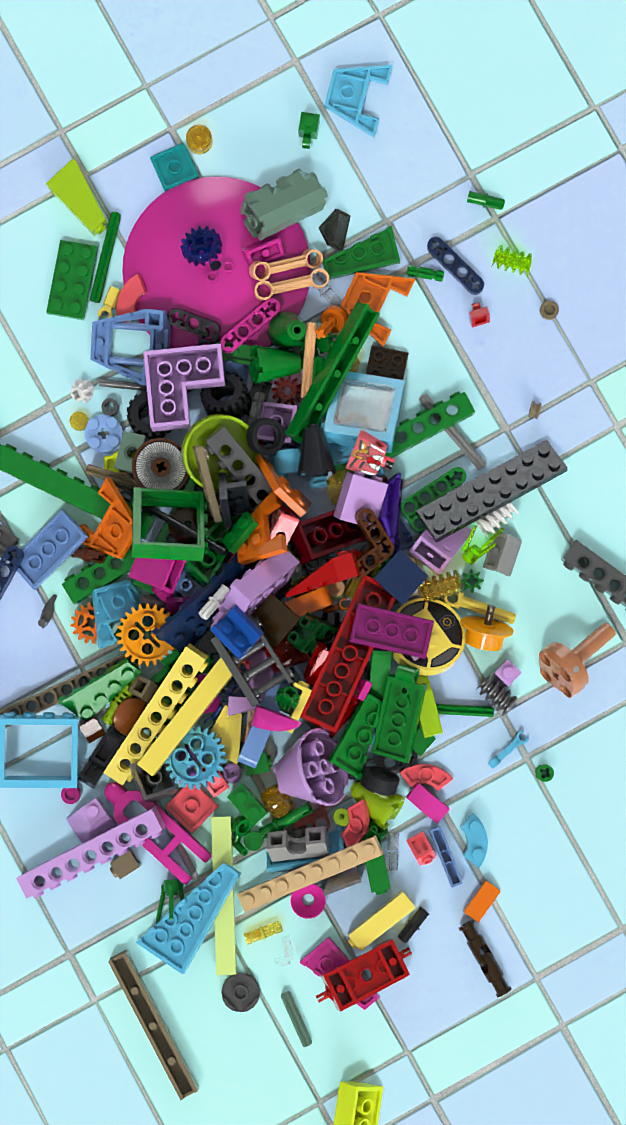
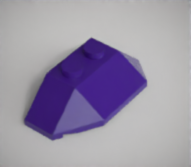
M396 473L385 482L388 484L378 516L380 524L394 545V551H397L403 489L401 473ZM375 527V532H376V534L378 535V534H379V531H378V529Z

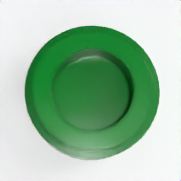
M251 831L245 835L244 845L248 850L256 851L261 848L263 837H261L259 832Z

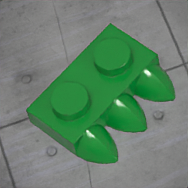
M246 511L241 514V518L236 523H233V528L230 532L225 533V538L222 541L227 549L235 554L259 524L252 514Z

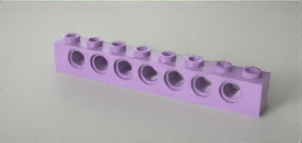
M155 806L22 873L16 879L26 899L31 896L34 899L44 894L43 890L47 888L53 890L61 886V881L66 879L69 882L78 877L77 873L81 871L87 873L95 868V864L100 862L103 865L112 860L111 856L125 854L129 851L128 847L132 845L135 848L146 843V838L151 836L154 839L162 835V830L166 828V825ZM139 824H144L147 827L146 833L139 830ZM122 833H127L130 836V841L123 840ZM106 841H109V842L112 843V845H113V849H112V850H109V849L106 848V846H105V842H106ZM93 850L96 858H91L88 855V851ZM72 858L79 862V867L72 865ZM55 867L61 869V876L55 873ZM38 876L44 877L45 884H41L38 881Z

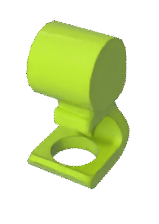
M339 808L334 812L333 819L336 824L341 826L348 825L349 813L347 809Z

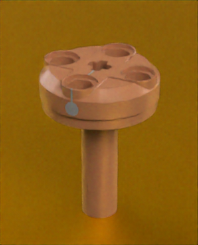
M604 622L572 650L559 642H552L539 652V666L542 677L556 689L563 692L568 698L577 695L589 683V676L583 663L616 635L613 627Z

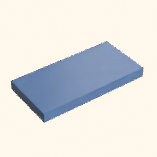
M62 509L23 548L24 558L17 572L33 590H36L89 536Z

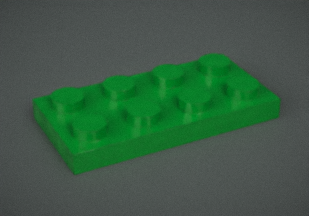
M60 240L46 310L48 315L84 321L98 251L97 246Z

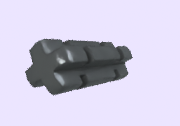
M262 392L255 393V401L252 402L249 413L250 418L247 419L246 423L248 426L254 420L260 418L263 408L262 402L266 398V394Z

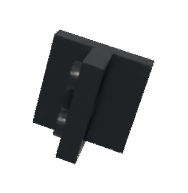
M219 473V498L224 527L232 528V517L241 516L246 511L251 514L246 481L228 483L226 473Z

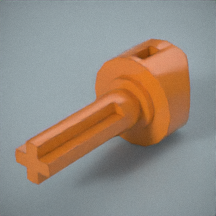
M336 305L328 306L321 314V325L315 331L317 334L316 338H325L330 332L337 333L341 331L349 318L348 313Z

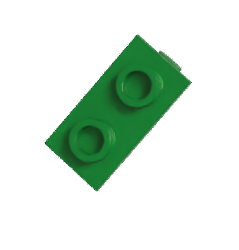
M329 333L325 338H316L314 356L319 355L317 348H319L320 354L330 352L335 343L333 339L337 338V335H330ZM305 339L302 340V343L296 345L302 348L300 351L302 358H304Z

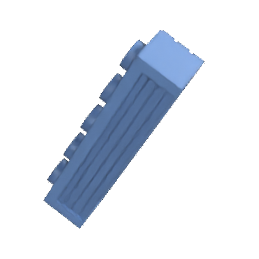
M441 826L430 829L431 837L451 887L463 884Z

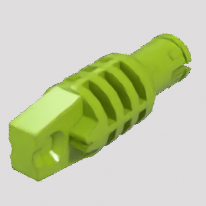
M135 678L110 701V707L101 718L108 725H112V716L119 704L127 697L134 698V695L128 692Z

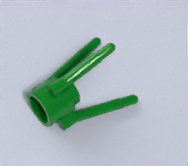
M179 879L164 880V885H161L156 924L160 921L165 893L166 896H169L170 920L173 919V895H178L179 891L181 901L185 898L183 884H179Z

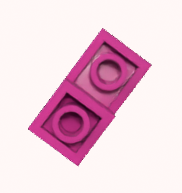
M419 782L406 796L411 803L437 824L450 810L446 804L435 797L431 791Z

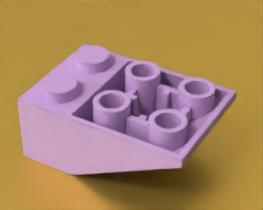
M466 526L436 543L426 529L409 550L408 554L439 576L473 530Z

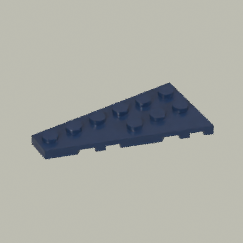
M236 555L224 566V571L218 576L214 575L209 579L210 583L205 588L200 587L179 606V611L171 617L169 615L164 620L165 624L159 629L157 627L154 628L151 632L181 653L189 643L194 646L213 621L212 618L220 611L217 608L207 620L200 617L198 613L209 601L208 598L212 597L222 584L231 590L230 585L236 579L241 580L244 573L251 569L255 562L242 565L238 562Z

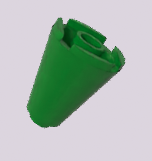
M280 312L269 322L268 336L271 342L278 348L293 349L304 339L306 333L304 322L293 312Z
M253 345L251 348L250 356H253V360L249 362L251 380L255 381V384L298 374L303 369V358H300L299 354L260 345Z

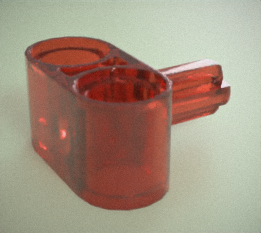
M321 805L318 810L291 825L293 829L310 823L313 827H317L316 821L319 818H324L327 821L326 831H328L330 819L325 806Z

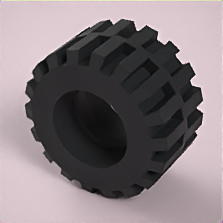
M225 372V386L201 388L200 400L207 416L227 414L242 419L244 413H248V407H251V396L243 378L236 373L230 374V372ZM232 395L227 400L219 401L224 396Z
M145 390L141 391L140 395L136 394L134 399L130 400V406L127 407V420L135 433L145 435L149 439H156L159 437L163 438L167 432L170 433L172 431L153 432L150 425H146L141 421V412L148 406V395Z

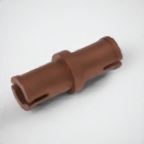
M79 547L71 555V557L82 559L84 562L93 561L102 564L106 559V556H101L105 555L103 551H96L91 547Z

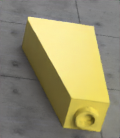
M401 889L349 932L348 937L350 939L347 941L354 950L358 948L362 951L416 908L415 905Z

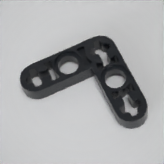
M173 308L168 312L167 318L171 325L200 335L197 346H201L202 343H208L209 345L217 344L221 327L216 321L180 308ZM178 312V316L181 318H185V315H188L185 325H182L184 321L180 319L175 322L172 314ZM191 318H196L199 321L198 328L193 329L190 327L189 321ZM214 325V329L217 332H214L210 339H204V336L208 337L210 333L207 327Z

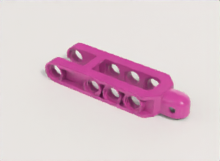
M111 782L106 785L104 794L114 805V820L118 824L129 820L124 815L123 809L131 801L137 800L146 810L157 807L166 828L175 837L163 850L152 841L151 837L146 838V843L142 844V846L182 883L187 885L193 877L188 875L180 867L181 865L170 856L172 851L182 842L205 863L211 859L212 854L156 802L143 801L139 790L128 791L118 782Z

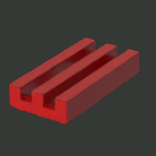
M317 643L303 673L307 684L314 685L329 653L324 643Z

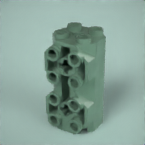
M297 169L289 176L280 177L276 181L277 185L275 187H271L267 183L255 192L250 191L244 196L245 201L242 202L240 211L241 215L245 214L246 216L243 222L252 237H258L259 240H262L324 209L326 204L325 198L328 197L326 189L318 182L315 173H306L301 169Z

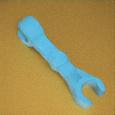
M519 731L512 743L488 762L491 768L499 765L501 760L517 746L528 742L529 737L524 741L519 739V735L524 731Z

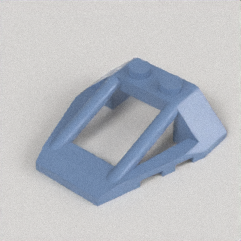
M143 309L92 322L90 360L108 369H112L140 385L147 386L144 359L111 356L112 329L150 332L149 351L170 349L171 326L164 310ZM145 318V324L122 322ZM118 364L142 366V374Z

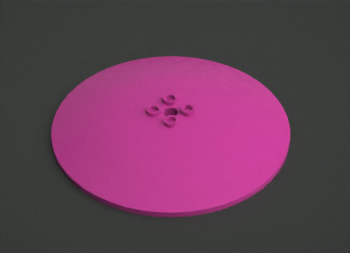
M204 177L187 181L157 197L143 211L134 224L123 256V284L125 285L129 279L139 274L147 291L138 301L136 311L143 309L164 310L166 315L173 308L189 311L219 323L221 333L218 340L221 341L224 335L265 302L258 300L254 295V288L260 281L250 276V267L242 252V248L261 240L258 237H252L243 222L246 216L245 214L241 215L240 211L242 202L245 201L244 196L250 191L255 192L261 187L236 178ZM298 222L273 234L280 237L285 255L267 263L300 256L308 249L306 238ZM310 254L308 255V258H307V261H308V264H309V265H311V263H310ZM213 261L221 263V267L218 270L211 269L210 265ZM264 265L257 266L255 269L256 276L262 277L265 273ZM303 266L273 273L265 281L275 283L311 274V268ZM260 284L257 288V293L260 297L266 298L270 295L271 290L267 285ZM309 287L272 295L271 298L276 299L280 303L279 313L289 311L299 316ZM268 304V309L263 313L267 315L270 310L275 312L276 306ZM178 312L172 314L175 322L180 319L184 321L182 325H185L188 315H185V318H181L178 316ZM259 315L252 317L254 324L259 325L263 322L262 317ZM145 318L137 319L139 323L145 324ZM191 318L189 321L190 327L193 329L198 328L199 321L196 318ZM269 322L243 344L271 346L273 343L268 336ZM170 324V349L197 346L200 335ZM214 325L207 327L210 333L208 337L204 336V339H210L211 335L217 332L214 329ZM240 327L238 334L242 337L247 336V328ZM233 333L231 335H233L234 338L229 342H234L236 340V337Z

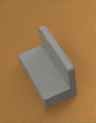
M495 532L483 568L510 577L522 541L509 534Z

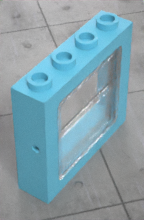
M349 371L323 417L326 419L325 423H321L320 428L324 429L327 442L354 447L360 430H364L387 444L386 452L391 453L404 394L405 380Z

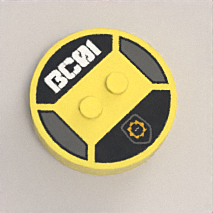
M417 598L403 604L396 612L432 620L434 623L426 659L392 652L393 658L398 664L419 669V675L424 676L437 675L451 668L460 657L465 646L466 633L465 628L460 624L461 618L446 603L433 598Z

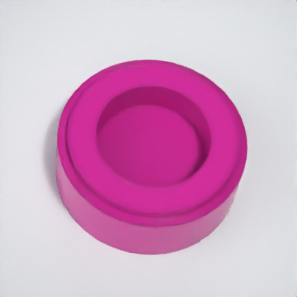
M78 787L63 788L61 798L67 804H74L80 800L81 791Z

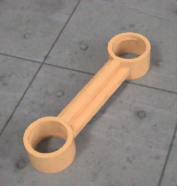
M309 248L302 255L270 263L255 261L250 265L249 273L253 279L263 281L267 280L270 274L303 266L312 269L318 268L323 262V256L320 251ZM311 252H315L317 255V260L313 265H309L307 261L308 255ZM262 264L265 267V273L262 277H257L255 269L258 265Z
M318 268L310 275L275 283L263 280L256 284L254 295L258 300L266 301L274 294L310 286L315 289H322L329 282V274L326 270ZM321 272L325 275L326 280L323 285H317L313 282L312 276L315 273ZM260 284L267 285L271 290L270 295L266 298L260 297L257 293V288Z

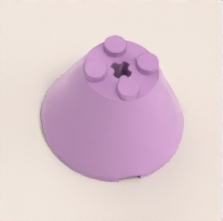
M321 728L306 731L283 755L278 763L274 764L273 770L276 774L278 790L281 794H287L324 806L336 805L342 801L345 793H343L344 788L348 785V773L328 761L337 744V740L333 741L328 736L330 735L328 731Z

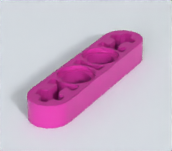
M273 298L267 299L224 335L220 342L222 351L225 353L234 352L271 321L280 311L279 301ZM268 304H270L271 306L274 304L276 306L274 309L275 312L273 310H270L267 313V315H265L263 312H265L268 309ZM259 315L262 317L263 322L259 325L254 324L252 317ZM240 327L247 328L248 335L245 337L240 336L238 329ZM234 333L236 340L232 343V348L230 346L225 347V340L231 341L234 338L231 334Z

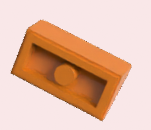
M484 880L463 912L479 923L501 891L487 880Z

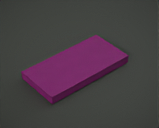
M358 603L349 642L426 659L434 621Z

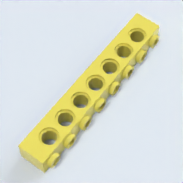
M190 643L185 647L103 772L122 786L126 781L131 782L134 777L130 767L123 763V759H128L131 764L140 761L155 742L154 739L157 734L160 735L166 728L164 724L167 719L172 720L177 710L175 707L177 704H182L188 696L185 693L188 687L192 689L198 681L196 678L198 672L203 673L209 664L206 662L209 657ZM185 664L192 666V673L185 670ZM179 680L183 687L177 688L174 685V681ZM164 696H169L172 699V704H167L164 701ZM154 712H159L162 716V719H156L154 717ZM143 728H149L151 730V735H146L143 731ZM133 743L139 744L141 751L135 750Z

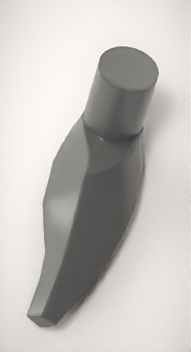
M55 594L48 600L42 610L40 620L38 621V625L42 629L49 624L53 616L54 603L57 598Z

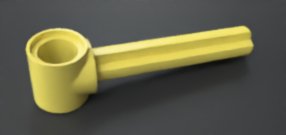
M449 589L442 595V602L456 609L462 607L486 615L489 604L463 596L464 593L457 589ZM448 593L456 595L455 603L448 601ZM495 607L493 618L513 624L516 614Z

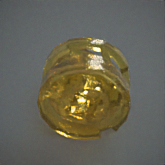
M194 125L187 131L186 142L189 150L194 154L201 155L207 153L212 148V134L206 126Z

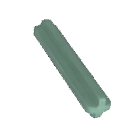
M283 992L281 999L303 1047H308L312 1044V1040L291 992Z

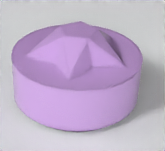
M229 763L224 767L225 771H222V775L228 783H237L242 778V770L238 764Z

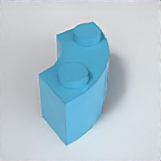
M471 812L460 826L467 840L466 848L462 855L476 867L480 868L487 854L488 839L481 820Z

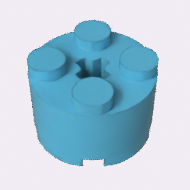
M300 449L279 450L277 455H270L271 464L279 477H288V473L293 472L297 476Z

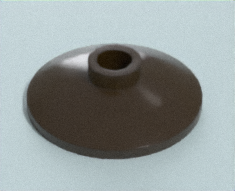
M177 508L171 514V517L183 524L186 521H190L192 523L190 528L196 531V509ZM168 524L169 532L176 541L183 544L196 542V539Z

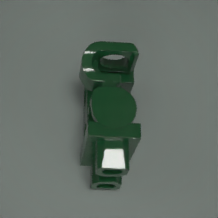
M307 612L306 615H302L298 626L289 633L287 638L299 651L306 654L309 652L312 655L317 645L316 641L328 643L338 628L326 618H320Z

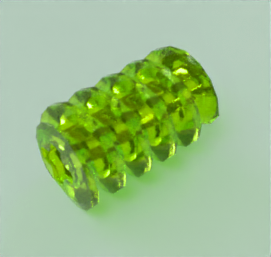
M499 245L494 253L491 267L497 263V269L504 265V271L511 267L512 273L519 269V275L526 271V277H528L533 261L532 253H528L525 257L524 251L517 255V249L510 253V247H506L503 251L502 245Z

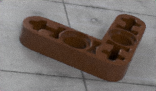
M368 508L358 509L355 513V520L371 547L356 557L358 566H363L364 568H359L361 575L349 578L351 580H360L388 559L394 552L392 541L374 512ZM363 513L368 514L366 516L367 521L362 520ZM374 527L379 531L376 538H372L370 534ZM381 543L387 545L386 552L381 551L383 550ZM371 554L374 561L371 565H367L365 559Z

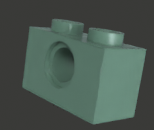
M124 431L114 468L118 471L132 474L133 458H131V453L151 439L145 435Z

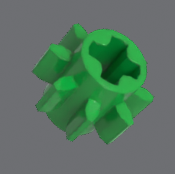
M470 569L468 575L466 573L462 574L465 579L459 583H464L463 591L468 588L471 594H473L474 588L481 589L478 584L484 582V580L479 579L480 572L474 574L473 570ZM470 576L473 577V580L477 581L473 584V586H471L470 583H467V580L470 579Z
M286 685L284 690L279 688L274 701H277L279 708L287 711L291 707L295 709L300 699L297 690Z

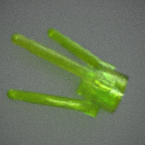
M473 526L465 545L461 548L464 551L462 558L469 564H475L479 558L496 546V543L492 542L504 531V528L498 530L479 548L475 544L469 546L477 529V526Z

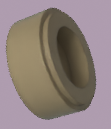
M545 301L539 309L540 316L545 320L555 319L559 313L558 305L554 301Z

